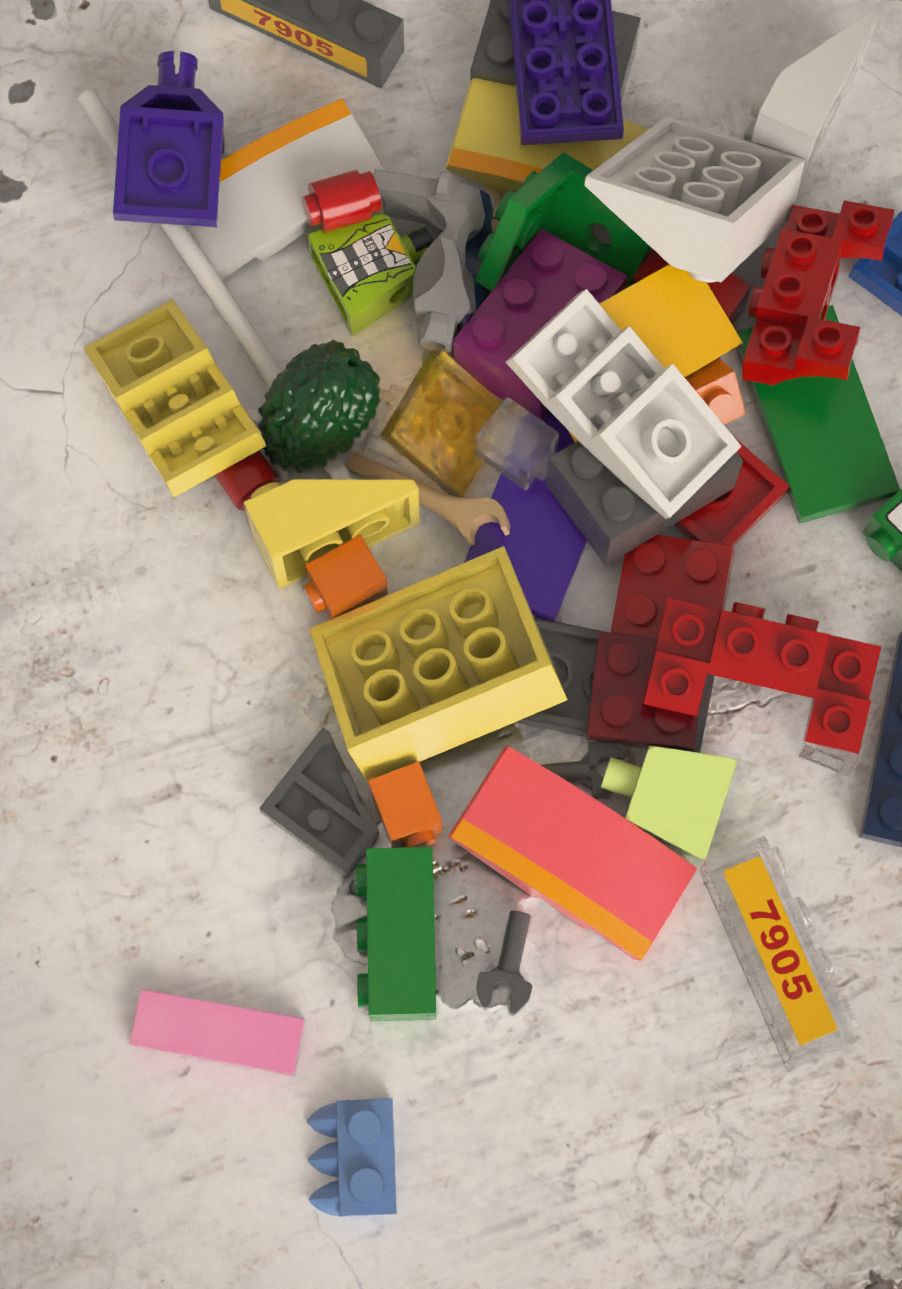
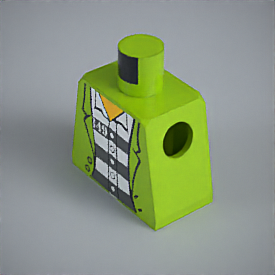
M382 213L371 216V220L331 232L322 233L321 230L307 235L310 257L351 336L359 333L413 297V279L416 270L414 264L419 262L423 253L434 242L425 226L400 237L389 216Z

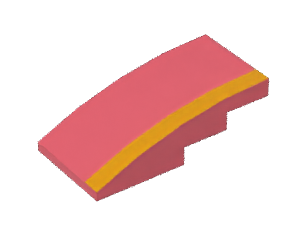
M509 746L504 747L448 835V838L530 896L541 898L580 927L593 930L632 959L640 961L644 958L697 870L695 866L603 803Z

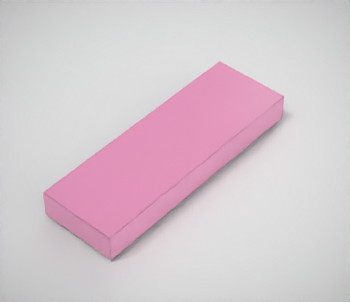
M141 989L129 1044L134 1047L294 1076L305 1020Z

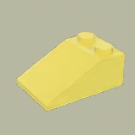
M293 479L282 485L279 482L266 484L251 495L252 499L244 502L252 537L279 590L307 577L305 564L359 535L362 536L369 548L420 524L419 489L414 480Z

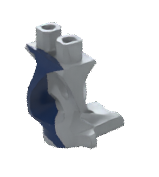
M374 169L373 176L382 198L384 214L426 224L433 232L439 235L423 253L417 264L413 279V297L418 343L421 347H424L422 366L452 372L455 362L453 340L492 292L475 280L483 261L478 259L479 251L487 237L493 232L492 220L495 200L480 188L458 181L451 173L441 171L438 178L432 179Z

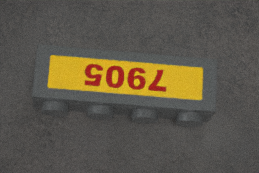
M208 0L210 9L381 89L404 52V20L363 0Z

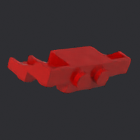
M846 200L843 201L840 213L792 205L786 227L781 229L776 248L767 247L761 267V278L765 279L763 287L754 286L748 317L756 318L743 359L742 379L768 385H775L798 377L820 376L843 380L848 379L852 357L859 341L860 327L825 320L839 275L840 258H868L882 261L889 229L893 223L894 209Z
M667 597L643 704L697 716L707 674L812 698L803 741L859 754L871 705V700H869L882 646L817 632L819 621L787 614L785 624L765 620L764 614L766 609L734 602L732 612Z

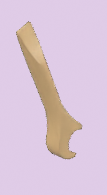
M355 451L345 465L348 471L367 480H414L419 489V505L438 513L449 521L462 534L469 545H475V533L485 523H498L505 536L510 534L508 516L496 500L488 497L463 498L445 494Z

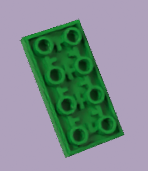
M830 305L825 320L839 323L833 305ZM753 327L736 331L743 342L737 347L742 364ZM853 359L850 364L847 380L812 376L789 379L775 385L749 381L782 478L790 486L788 495L799 524L892 498L900 490Z

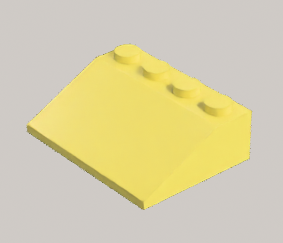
M504 546L309 628L347 750L367 782L370 779L415 762H421L567 700L549 652Z

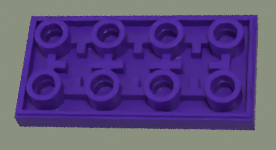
M508 0L521 145L623 139L624 126L611 0Z
M549 411L542 422L527 413L525 414L491 496V499L496 500L506 512L510 522V534L505 536L498 523L489 522L481 525L475 535V545H471L464 563L504 546L532 614L536 617L555 622L587 540L546 485L549 458L575 443L567 428Z

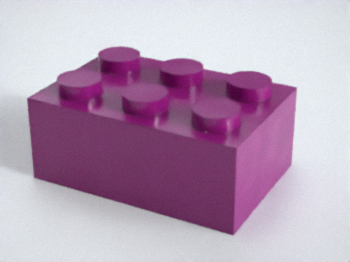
M541 229L454 338L453 349L456 373L542 422L549 413V410L509 367L506 361L579 292L587 289L600 304L627 288L628 276Z

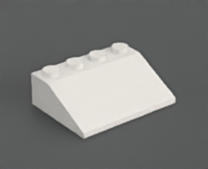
M666 116L586 176L584 186L671 266L688 271V274L698 281L722 282L788 220L792 205H795L805 159Z

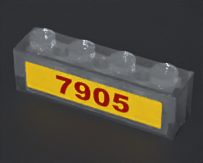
M764 835L705 859L699 868V872L787 1073L856 1043L857 1040L853 1032L858 1030L857 1019L846 999L839 1001L830 980L835 978L834 968L826 951L822 947L815 949L807 931L808 928L812 927L810 914L803 900L799 896L793 898L785 882V878L789 877V869L780 849L777 846L770 848Z

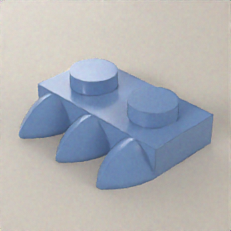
M393 1099L341 1100L315 1111L307 1119V1124L320 1134L337 1138V1142L320 1147L308 1158V1163L321 1173L339 1177V1181L330 1182L320 1187L309 1197V1202L320 1211L339 1217L397 1214Z

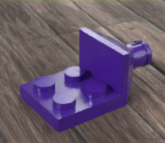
M166 51L158 55V85H148L120 106L113 217L115 221L217 227L221 157L225 149L223 112L201 89L195 88L198 59L190 53L180 51L179 72L175 74L174 51Z

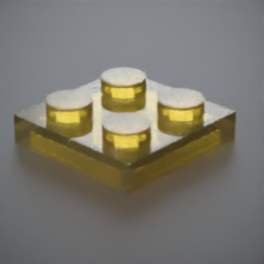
M433 350L428 354L381 432L380 437L446 493L452 496L463 497L512 411L443 350Z

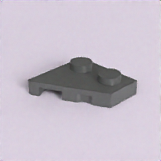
M322 727L259 808L261 814L344 876L350 873L366 852V848H369L379 835V830L368 808L365 806L358 788L334 744L330 732Z

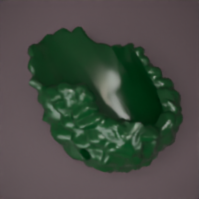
M334 339L319 345L313 344L308 350H304L293 357L290 363L286 364L285 370L277 374L276 379L271 384V388H269L270 392L264 395L267 401L258 408V412L262 417L258 423V429L261 431L266 447L262 449L265 451V455L269 457L271 464L280 465L284 471L295 468L298 473H302L305 470L310 471L315 466L324 468L329 460H334L338 454L347 453L351 450L355 438H360L361 432L368 430L369 421L374 419L376 408L381 402L379 397L381 390L379 387L380 377L373 371L372 366L368 362L360 359L358 350L345 348L343 342H337Z

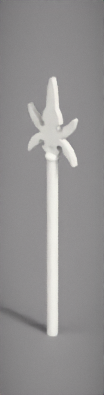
M88 89L79 95L77 101L117 159L119 126L95 90ZM160 224L268 385L267 389L269 391L273 380L276 379L277 374L282 372V369L185 225ZM242 406L256 427H258V423L262 419L258 410ZM339 454L336 459L329 460L327 466L323 468L331 479H352ZM276 464L281 480L287 481L288 471H284L280 465Z

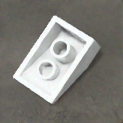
M867 12L780 71L772 88L768 89L763 86L755 99L750 115L753 117L744 135V140L805 159L800 184L862 66L878 15L875 13Z

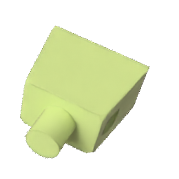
M649 746L641 767L610 757L601 788L631 798L625 819L693 857L705 860L738 760L730 757Z

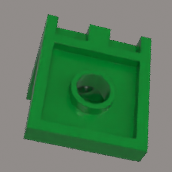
M563 152L539 173L532 171L517 192L509 190L505 194L495 212V217L500 220L496 232H492L487 237L479 251L478 259L483 261L475 281L492 291L541 229L628 276L627 288L630 287L633 275L650 254L652 248L584 186L586 176L593 170ZM592 223L602 224L608 229L611 235V244L601 243L595 238L592 232Z

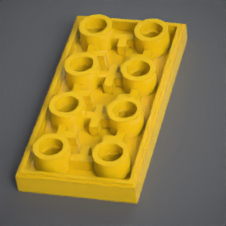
M670 264L600 303L601 307L621 330L630 326L663 367L674 364L684 378L743 343L707 282L698 281L692 278L688 271L673 267ZM568 430L574 442H577V438Z

